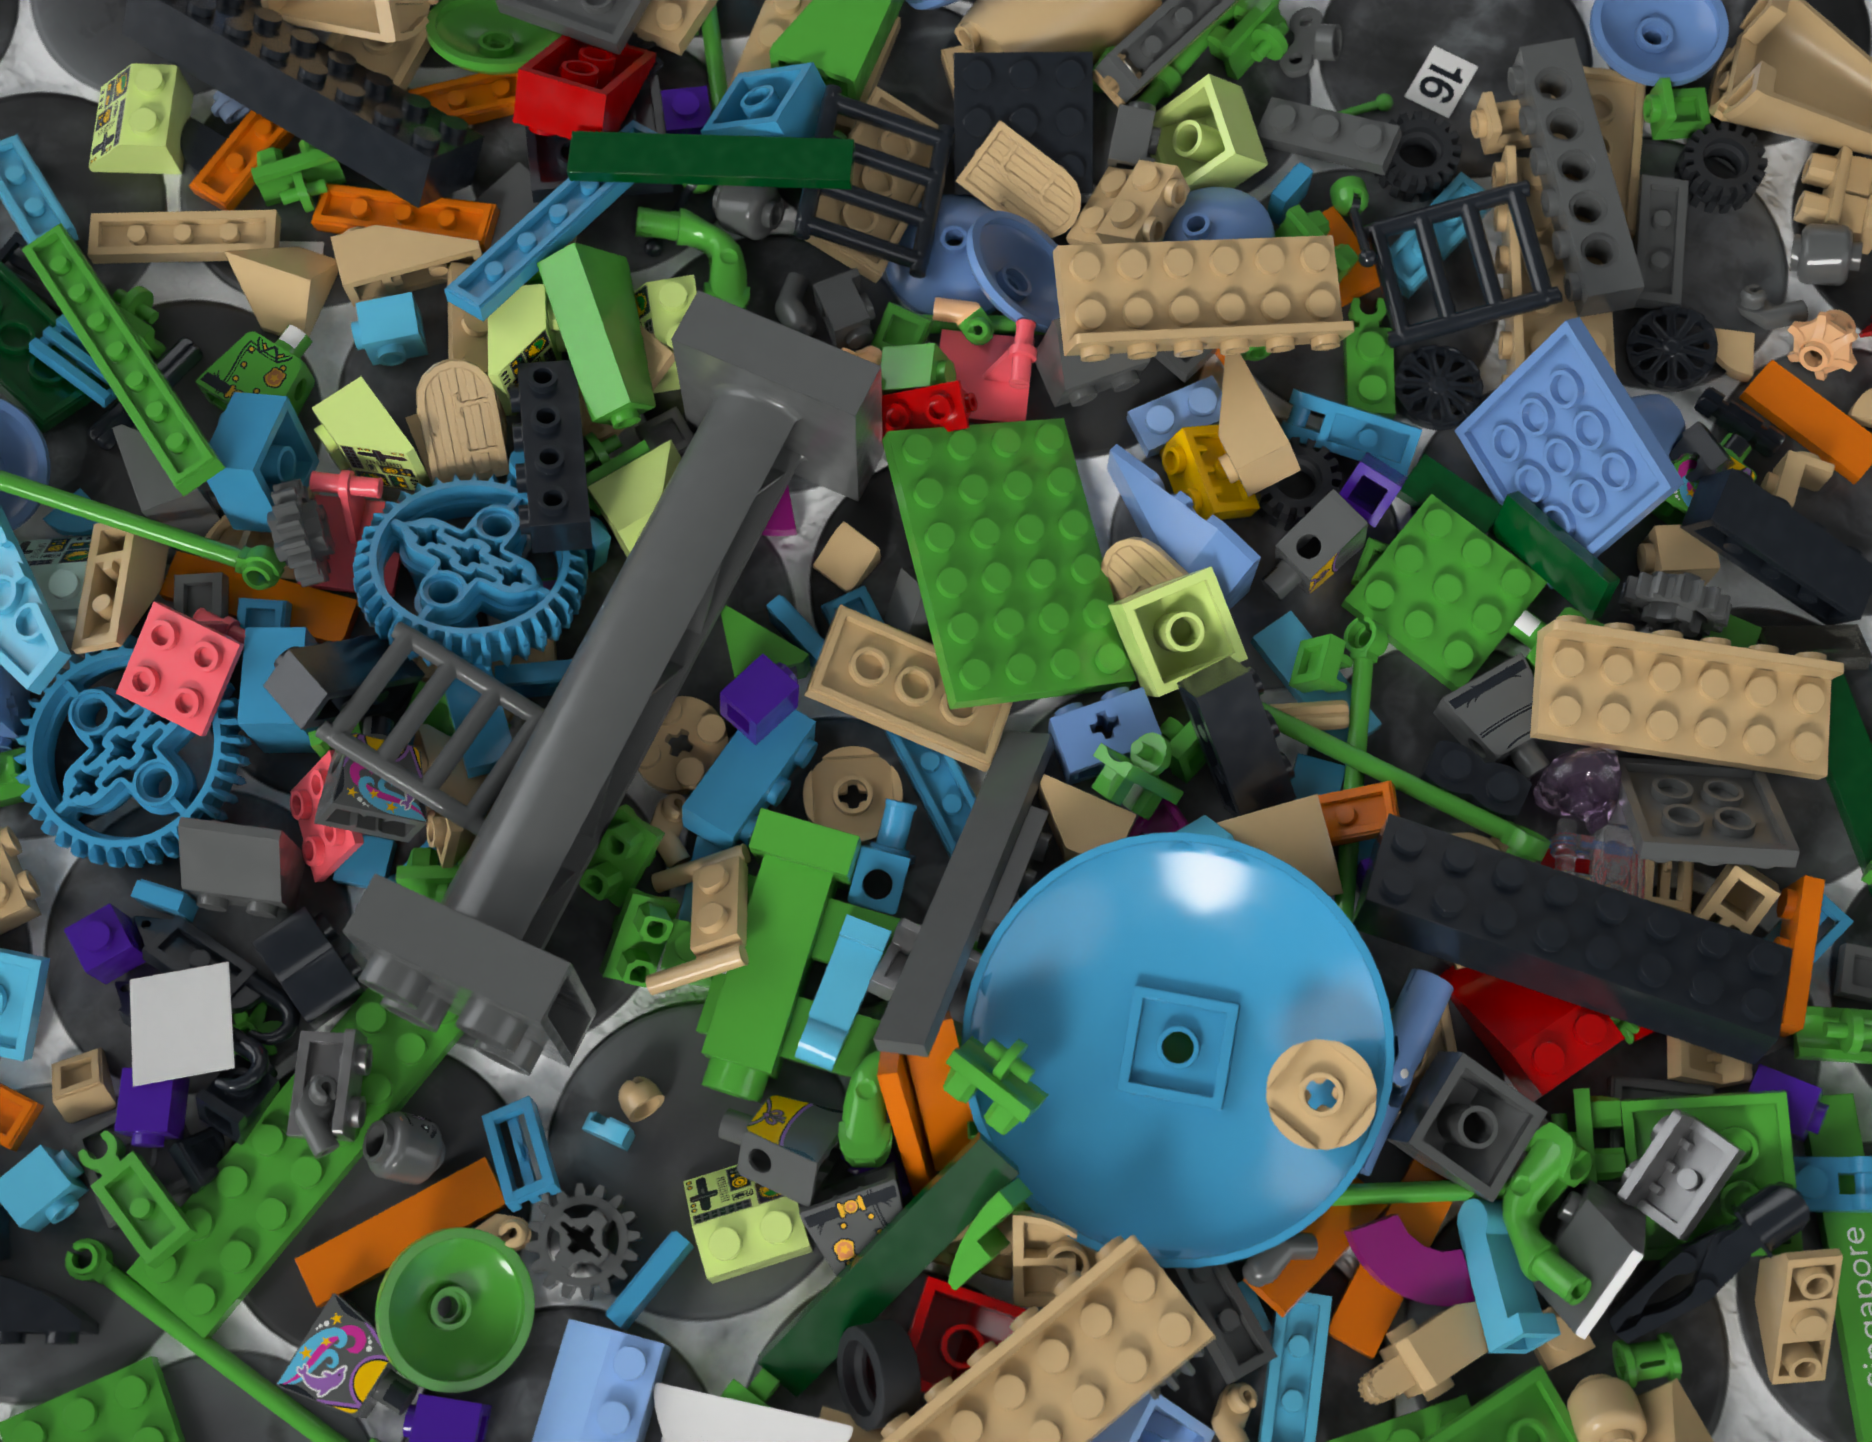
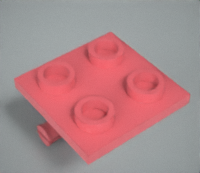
M1019 319L1016 321L1015 337L993 334L991 340L984 345L972 344L961 331L941 330L939 348L953 362L956 380L961 381L962 389L967 393H974L977 399V410L971 412L968 417L970 423L990 424L1026 421L1032 364L1036 362L1038 352L1037 348L1034 347V332L1036 328L1034 321Z
M341 470L340 474L312 471L309 483L311 492L336 493L339 497L315 495L314 500L317 501L318 506L323 505L326 510L331 535L335 543V554L329 555L330 559H327L331 569V573L328 574L330 580L308 587L356 593L353 583V562L356 556L357 541L362 540L364 527L371 526L373 513H383L385 502L366 500L364 497L380 499L383 494V479L380 477L355 476L352 470ZM395 551L384 569L385 586L391 597H395L401 565L400 554Z
M153 602L116 694L201 737L206 736L242 650L244 651L245 629L240 627L238 620L230 616L223 619L207 611L205 608H199L193 615V618L160 602Z
M329 750L290 791V810L292 816L298 820L303 837V858L306 864L311 867L315 883L324 882L364 844L362 833L314 823L335 750Z

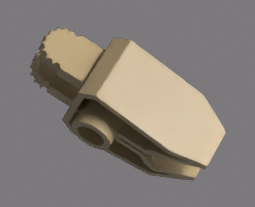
M1476 1302L1456 1304L1447 1310L1435 1314L1420 1325H1417L1414 1319L1411 1318L1388 1332L1386 1336L1390 1344L1378 1351L1384 1362L1360 1378V1383L1357 1384L1359 1390L1357 1391L1360 1392V1397L1364 1398V1402L1368 1401L1370 1405L1373 1403L1378 1405L1380 1402L1383 1403L1390 1400V1398H1396V1396L1402 1393L1405 1394L1407 1399L1423 1394L1427 1401H1431L1452 1388L1455 1384L1451 1376L1488 1351Z

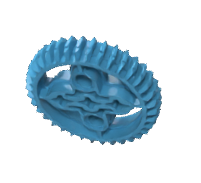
M474 472L470 480H460L456 473L452 481L446 483L441 482L435 477L433 486L428 488L417 482L416 489L414 490L415 494L411 495L400 491L398 503L386 501L383 513H373L371 526L364 527L362 540L357 541L356 556L353 562L354 591L357 593L358 605L365 614L369 627H375L379 638L389 639L390 645L394 641V638L391 637L393 629L399 621H402L471 664L482 663L488 672L492 662L501 660L509 667L513 656L518 655L527 661L531 653L530 648L544 652L547 639L558 641L562 633L561 628H570L573 615L579 614V609L582 606L581 600L584 599L587 591L588 565L586 549L553 552L557 559L558 576L551 590L543 587V582L536 573L533 564L521 557L527 545V534L521 535L518 505L528 504L527 493H518L517 485L513 478L502 484L499 483L495 474L488 481L479 480ZM473 517L464 529H459L444 522L454 518ZM394 551L400 554V560L404 567L408 569L410 576L420 582L419 590L414 598L416 615L400 606L386 589L384 569ZM479 612L503 621V623L492 626L467 628ZM411 651L408 658L412 660L420 655ZM423 658V661H425L428 667L433 664Z
M132 635L128 636L121 647L85 653V659L73 654L68 659L70 669L61 668L55 675L57 680L53 684L49 683L43 690L45 692L41 700L37 698L28 700L31 707L36 709L33 717L25 716L19 718L23 725L29 727L28 735H21L15 738L18 744L26 746V752L15 756L14 759L17 763L26 766L27 769L15 778L21 784L30 785L20 797L25 802L35 804L29 814L33 819L44 820L40 829L47 835H56L54 842L59 847L66 849L71 847L70 852L72 855L80 858L88 857L91 863L99 865L107 862L109 866L115 868L124 867L126 862L129 867L142 868L146 860L149 864L153 865L163 864L164 853L170 858L176 859L180 857L178 835L180 817L209 821L212 818L219 821L228 819L226 812L221 809L224 802L230 804L239 802L237 796L230 793L233 784L238 786L246 784L245 778L236 774L238 766L245 767L251 764L249 758L239 755L240 749L247 748L252 743L250 738L238 735V732L243 730L237 724L238 716H235L238 713L239 699L230 698L236 690L230 682L226 687L212 721L214 733L213 758L205 783L198 795L195 775L189 765L178 754L195 737V733L138 704L133 705L128 699L116 694V689L104 686L88 689L105 676L127 667L138 638ZM107 706V717L97 727L96 715L101 708ZM68 714L69 722L77 736L89 749L65 773L62 796L55 773V750L60 729ZM170 775L172 779L171 789L166 795L161 797L159 795L160 782L163 778ZM132 796L143 808L152 814L161 816L180 814V816L165 827L153 833L137 837L106 835L91 829L79 821L84 814L99 816L115 811Z

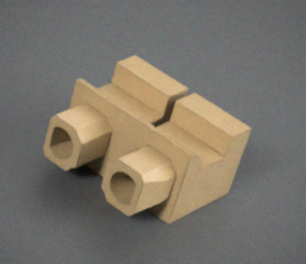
M1844 145L1836 157L1812 153L1804 165L1801 181L1805 184L1822 187L1823 193L1821 195L1804 190L1798 199L1793 220L1806 225L1817 223L1849 226L1853 231V242L1863 243L1862 254L1868 255L1872 250V159L1853 156L1852 149Z

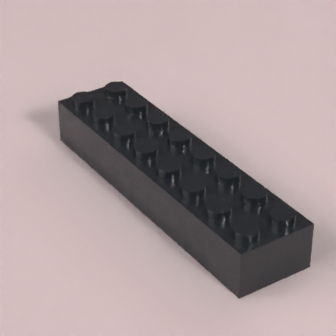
M127 0L122 29L123 35L412 205L420 208L472 185L485 136L469 128L468 123L463 119L447 115L431 106V102L427 98L411 94L393 84L394 82L389 76L373 72L357 63L355 57L351 54L336 51L319 41V37L316 34L291 25L283 20L282 15L278 12L262 8L250 0Z
M1388 814L1373 844L1352 921L1356 930L1755 1065L1779 1039L1793 953L1792 948Z

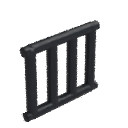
M829 84L826 86L824 97L822 98L814 138L844 139L834 135L837 116L840 114L932 146L930 166L927 168L855 143V163L924 186L921 208L854 185H852V189L802 188L793 234L801 240H808L812 235L910 268L909 274L912 277L924 278L930 261L953 145L954 128L947 124H941L938 128L841 95L842 89L839 86ZM820 195L917 227L913 249L816 217Z
M1528 180L1509 183L1363 225L1370 249L1374 250L1377 254L1375 268L1392 331L1387 332V343L1390 348L1414 344L1529 313L1563 301L1562 293L1559 291L1558 286L1552 287L1534 227L1526 197H1530L1531 189ZM1508 204L1533 291L1504 299L1480 215V211ZM1461 217L1485 305L1457 312L1433 224ZM1415 230L1438 317L1410 325L1387 237Z

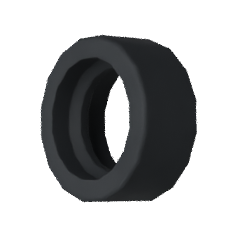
M892 1319L847 1328L839 1342L837 1371L843 1400L847 1411L856 1425L865 1431L884 1428L893 1419L905 1412L912 1417L918 1411L921 1398V1374L915 1349L906 1331L899 1323Z

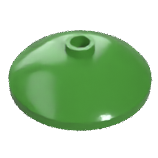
M441 0L431 9L427 16L429 23L426 25V33L431 47L453 65L481 74L506 75L518 73V69L562 36V34L500 13L496 0Z
M466 1227L444 1228L415 1240L393 1261L383 1278L378 1292L375 1320L380 1345L387 1359L406 1379L416 1385L436 1392L459 1393L470 1391L486 1385L499 1377L519 1356L532 1328L535 1298L532 1281L524 1262L513 1248L505 1245V1241L479 1229ZM448 1296L452 1303L451 1310L448 1314L441 1316L438 1312V1303L442 1298Z

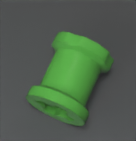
M1669 1332L1658 1333L1655 1340L1628 1344L1623 1340L1613 1342L1612 1355L1617 1376L1619 1379L1626 1381L1631 1388H1636L1639 1381L1666 1377L1668 1381L1676 1378L1680 1380L1682 1373L1680 1354L1674 1338Z

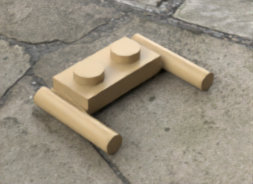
M744 843L652 874V884L657 893L693 882L690 949L695 954L696 959L647 975L645 983L651 995L748 965L749 958L745 946H747V864L751 862V856L748 847Z

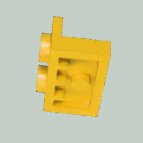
M1219 424L1182 427L1159 451L1163 468L1168 475L1174 494L1181 490L1192 498V507L1205 520L1212 515H1215L1220 520L1252 516L1260 509L1256 495L1253 494L1248 497L1240 480L1231 484L1218 459L1226 454L1218 436Z

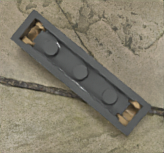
M1239 0L1165 1L1103 58L1093 70V80L1118 108L1119 104L1126 105Z

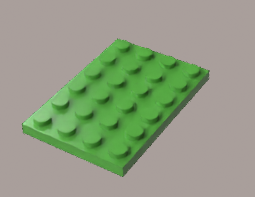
M1064 418L969 425L970 428L948 432L944 427L887 431L882 442L949 708L959 709L1108 691L1120 687L1129 688L1134 684L1136 677L1132 664L1108 607L1109 604L1114 603V598L1108 577L1101 570L1103 558Z

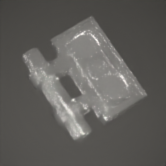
M1563 818L1557 821V833L1551 837L1550 854L1555 858L1556 870L1644 899L1645 859H1639L1627 825L1595 820L1591 829V836L1577 834V822L1573 819ZM1576 859L1590 860L1589 874L1575 872Z

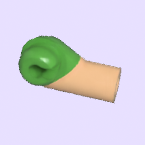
M935 297L933 308L934 321L956 323L966 339L972 344L984 345L991 340L994 334V325L979 303Z

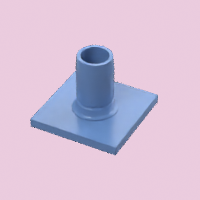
M1580 317L1566 320L1454 430L1499 504L1503 505L1507 494L1520 491L1596 558L1685 484L1669 457L1672 449L1684 436L1682 433L1686 431L1685 421L1680 409L1671 399L1660 394L1630 397Z

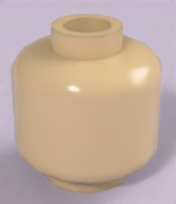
M1607 1374L1590 1375L1576 1385L1567 1401V1410L1569 1411L1578 1442H1642L1647 1433L1646 1418L1635 1391L1626 1381L1619 1378L1611 1377Z

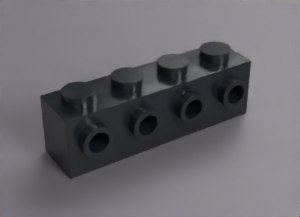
M571 361L517 363L519 383H510L509 389L512 413L521 412L522 423H512L515 453L524 452L525 463L515 464L518 493H527L528 504L518 505L521 535L531 534L533 553L593 549L578 381Z
M1731 468L1701 477L1680 526L1681 529L1824 625L1831 626L1861 620L1872 592V563L1864 558L1860 550L1845 545L1828 534L1827 529L1822 524L1808 520L1793 510L1787 500L1771 495L1755 484L1753 478L1743 471Z

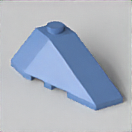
M1116 444L1111 448L1107 470L1142 537L1160 546L1188 573L1212 566L1230 610L1249 592L1261 556L1215 515H1212L1207 520L1199 516L1192 507V498L1181 490L1177 494L1172 495L1165 491L1164 484L1159 475L1121 446Z

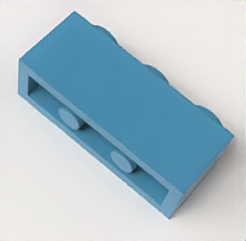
M795 709L757 745L753 744L745 735L737 730L683 804V827L721 850L742 843L749 846L760 809H767L770 804L777 807L790 788L791 781L788 778L797 766L802 769L805 768L814 756L818 747V743L814 741L816 721Z

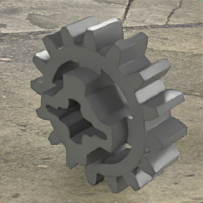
M301 479L273 485L274 492H271V496L275 506H272V511L267 513V523L271 530L277 558L280 562L285 561L290 569H294L295 579L297 582H301L303 588L329 581L328 574L331 573V569L327 559H330L329 555L335 554V543L331 535L328 516L324 506H318L316 500L309 499L307 487L302 485Z
M1656 571L1651 575L1640 572L1639 578L1628 576L1627 582H1623L1618 603L1621 606V613L1631 614L1630 620L1646 622V627L1649 628L1650 632L1674 630L1683 633L1684 636L1689 638L1697 637L1699 634L1709 636L1710 631L1721 633L1723 627L1728 625L1732 608L1730 603L1731 597L1720 594L1721 588L1704 586L1705 581L1701 580V577L1688 572L1668 574Z
M583 1183L576 1184L574 1197H569L561 1189L562 1192L556 1194L558 1204L555 1207H551L543 1202L539 1205L541 1212L546 1216L543 1222H529L528 1227L538 1233V1240L525 1244L527 1251L539 1253L540 1256L539 1259L533 1262L530 1268L535 1273L546 1270L549 1272L543 1282V1285L549 1290L562 1282L561 1296L566 1299H571L577 1288L581 1290L582 1297L586 1301L593 1300L595 1287H600L605 1294L611 1295L614 1293L611 1283L614 1277H618L626 1282L631 1278L623 1268L627 1261L640 1262L641 1257L630 1250L631 1244L643 1240V1234L638 1231L629 1230V1226L638 1219V1216L634 1211L620 1213L626 1200L619 1194L609 1202L606 1201L607 1188L603 1185L597 1186L593 1196L588 1195L587 1188ZM581 1207L598 1208L596 1211L593 1210L588 1217L572 1219L567 1214ZM614 1224H616L619 1234V1245L616 1255L609 1249V1233L613 1230ZM571 1227L578 1233L581 1231L586 1235H589L594 1230L590 1239L595 1244V1248L602 1254L601 1257L592 1252L588 1253L583 1249L575 1254L579 1244L574 1240L575 1236L568 1231V1228ZM554 1229L559 1233L560 1251L554 1256L555 1260L551 1253V1237ZM596 1265L603 1270L596 1275L585 1278L571 1276L573 1273L576 1274L581 1266Z

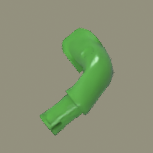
M638 206L635 226L636 237L668 239L676 241V245L689 246L705 253L709 259L710 273L709 281L704 282L702 292L746 310L750 297V287H747L746 264L740 246L729 233L684 208H680L679 212H670Z
M957 1035L959 1047H962L961 1036ZM878 1050L867 1055L853 1071L845 1095L842 1121L839 1122L838 1137L840 1149L849 1165L856 1168H877L883 1166L892 1148L893 1128L892 1124L887 1122V1108L877 1078L880 1051Z
M1549 1122L1539 1128L1533 1135L1525 1149L1528 1155L1508 1184L1503 1196V1222L1523 1274L1531 1281L1542 1282L1551 1291L1574 1306L1582 1302L1588 1295L1592 1286L1591 1281L1561 1257L1558 1247L1547 1240L1539 1230L1546 1212L1568 1186L1575 1188L1588 1176L1594 1157L1559 1126Z

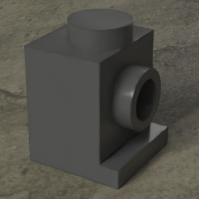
M1130 101L1129 105L1119 104L1105 169L1110 166L1133 170L1139 160L1155 162V158L1146 157L1147 154L1156 155L1161 127L1153 126L1156 113L1154 105L1142 101Z
M857 267L813 284L815 306L834 347L839 349H859L868 345L874 339L870 321L875 319L876 315L867 293H861V279Z

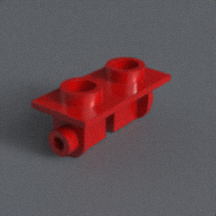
M960 380L883 395L882 437L884 438L887 431L944 427L948 432L970 428L968 417L971 412L977 410L976 396L972 392L967 393L963 390Z

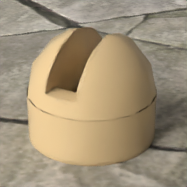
M637 1076L632 1081L627 1080L621 1086L618 1101L629 1121L638 1122L658 1110L663 1104L665 1097L650 1079Z

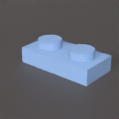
M1212 375L1129 410L1126 419L1146 458L1159 454L1164 445L1182 427L1218 425L1222 392Z

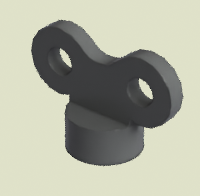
M1312 7L1302 8L1292 15L1290 29L1295 39L1279 62L1285 75L1295 78L1307 74L1314 65V59L1318 61H1338L1340 59L1343 47V32L1340 24H1324L1321 12ZM1305 21H1312L1309 26H1301ZM1302 58L1300 63L1291 64L1294 59Z

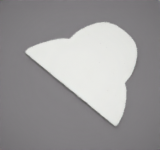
M655 1383L654 1385L655 1410L665 1442H848L853 1433L851 1425L667 1384Z

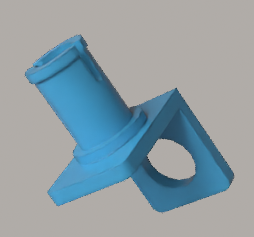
M886 798V805L876 842L871 841L870 844L862 845L860 848L848 895V902L887 914H895L899 908L908 868L910 865L915 864L916 856L910 855V851L905 848L914 811H916L917 806ZM874 869H881L887 872L893 882L890 894L883 899H874L868 896L863 887L865 876Z

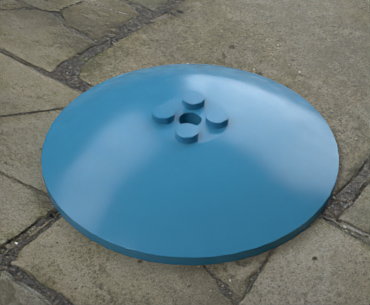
M1186 832L1145 834L1100 845L1062 864L1031 887L1010 909L994 931L981 955L971 981L964 1009L961 1036L962 1046L973 1036L985 1046L994 1038L1007 1049L1020 1038L1028 1044V1048L1021 1059L1036 1070L1030 1081L1048 1094V1097L1038 1110L1024 1123L1020 1121L1005 1135H1001L988 1125L983 1117L994 1100L978 1089L974 1097L968 1101L978 1132L984 1135L1018 1166L1020 1174L1015 1179L1019 1177L1033 1193L1024 1202L1035 1213L1055 1218L1076 1229L1077 1239L1074 1240L1096 1251H1099L1117 1236L1121 1235L1126 1240L1134 1234L1158 1265L1164 1268H1198L1225 1264L1251 1257L1291 1238L1324 1214L1346 1191L1362 1169L1377 1140L1391 1094L1395 1060L1394 1032L1389 1001L1380 973L1367 945L1353 923L1335 901L1308 877L1265 851L1226 838ZM1183 1032L1193 1042V1054L1184 1063H1174L1164 1053V1041L1171 1033ZM1313 1039L1338 1041L1355 1050L1370 1067L1377 1088L1375 1114L1366 1131L1349 1145L1330 1150L1304 1148L1287 1139L1273 1123L1266 1101L1267 1079L1276 1060L1290 1047ZM1328 1079L1322 1084H1318L1313 1080L1310 1081L1306 1089L1312 1096L1307 1103L1314 1109H1317L1322 1104L1329 1108L1333 1107L1337 1102L1331 1094L1335 1087L1333 1082Z

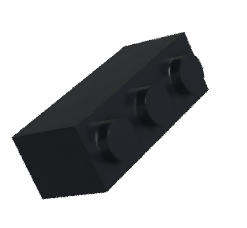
M378 634L371 636L361 635L353 639L335 642L326 641L322 644L305 647H291L281 653L275 660V669L263 687L301 730L321 726L325 721L332 724L390 646L389 639H380ZM407 657L363 717L401 709L418 686L419 681L426 674L413 660H409Z
M1228 656L1177 682L1225 810L1234 817H1238L1297 799L1290 781L1295 778L1294 769L1287 756L1279 751L1275 738L1280 736L1279 728L1271 713L1266 709L1264 710L1260 695L1264 694V687L1258 674L1252 667L1246 668Z

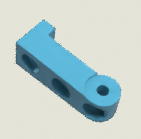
M846 915L838 941L809 1012L808 1022L800 1039L795 1058L832 1072L868 992L867 988L870 979L889 944L892 931L851 915Z
M1478 1198L1466 1200L1458 1212L1457 1227L1489 1353L1527 1354L1561 1335L1555 1313H1542L1533 1281L1529 1280L1520 1269L1515 1250L1503 1222V1200H1495L1494 1202Z

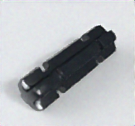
M1708 387L1695 403V410L1708 419L1711 416L1718 419L1715 424L1729 433L1740 435L1748 443L1752 441L1756 444L1754 449L1761 454L1771 457L1783 444L1786 437L1783 432L1772 425L1766 428L1762 425L1763 419L1735 401L1726 402L1723 400L1726 395L1713 387Z

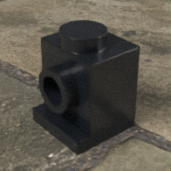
M236 1054L234 1056L235 1068L222 1070L216 1078H238L249 1070L251 1062ZM269 1063L267 1073L257 1084L244 1091H225L217 1088L213 1081L206 1090L202 1088L196 1095L199 1119L242 1145L280 1091V1083L276 1078L278 1076L277 1070Z

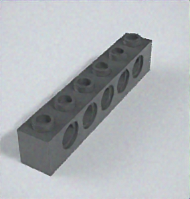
M1575 38L1520 47L1513 67L1508 69V86L1511 94L1517 95L1521 107L1519 109V126L1521 133L1524 136L1528 135L1531 143L1530 167L1535 177L1540 176L1543 187L1541 192L1543 214L1546 218L1551 217L1554 228L1552 235L1554 255L1556 259H1562L1566 271L1564 275L1566 298L1569 302L1574 301L1578 317L1634 308L1645 285ZM1542 93L1551 94L1555 98H1548L1544 96ZM1554 133L1562 134V135H1564L1567 139L1557 138V137L1554 136L1553 134H1554ZM1564 174L1574 175L1579 181L1570 180ZM1575 215L1585 216L1591 222H1582L1575 217ZM1586 257H1595L1603 265L1593 264Z

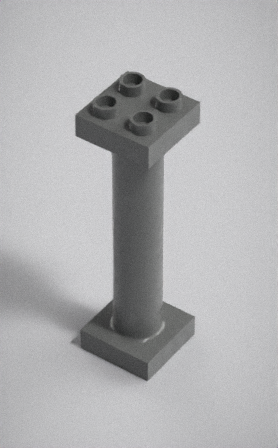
M699 290L671 339L687 425L695 434L444 897L439 903L378 874H374L343 930V933L368 960L358 980L371 990L384 996L380 1004L385 1009L412 1024L432 1032L438 1031L448 1011L459 1016L455 1026L477 1039L473 1046L476 1051L513 1071L528 1076L531 1075L540 1055H544L569 1067L597 1013L572 964L543 950L793 474L859 502L883 455L882 374L880 365Z

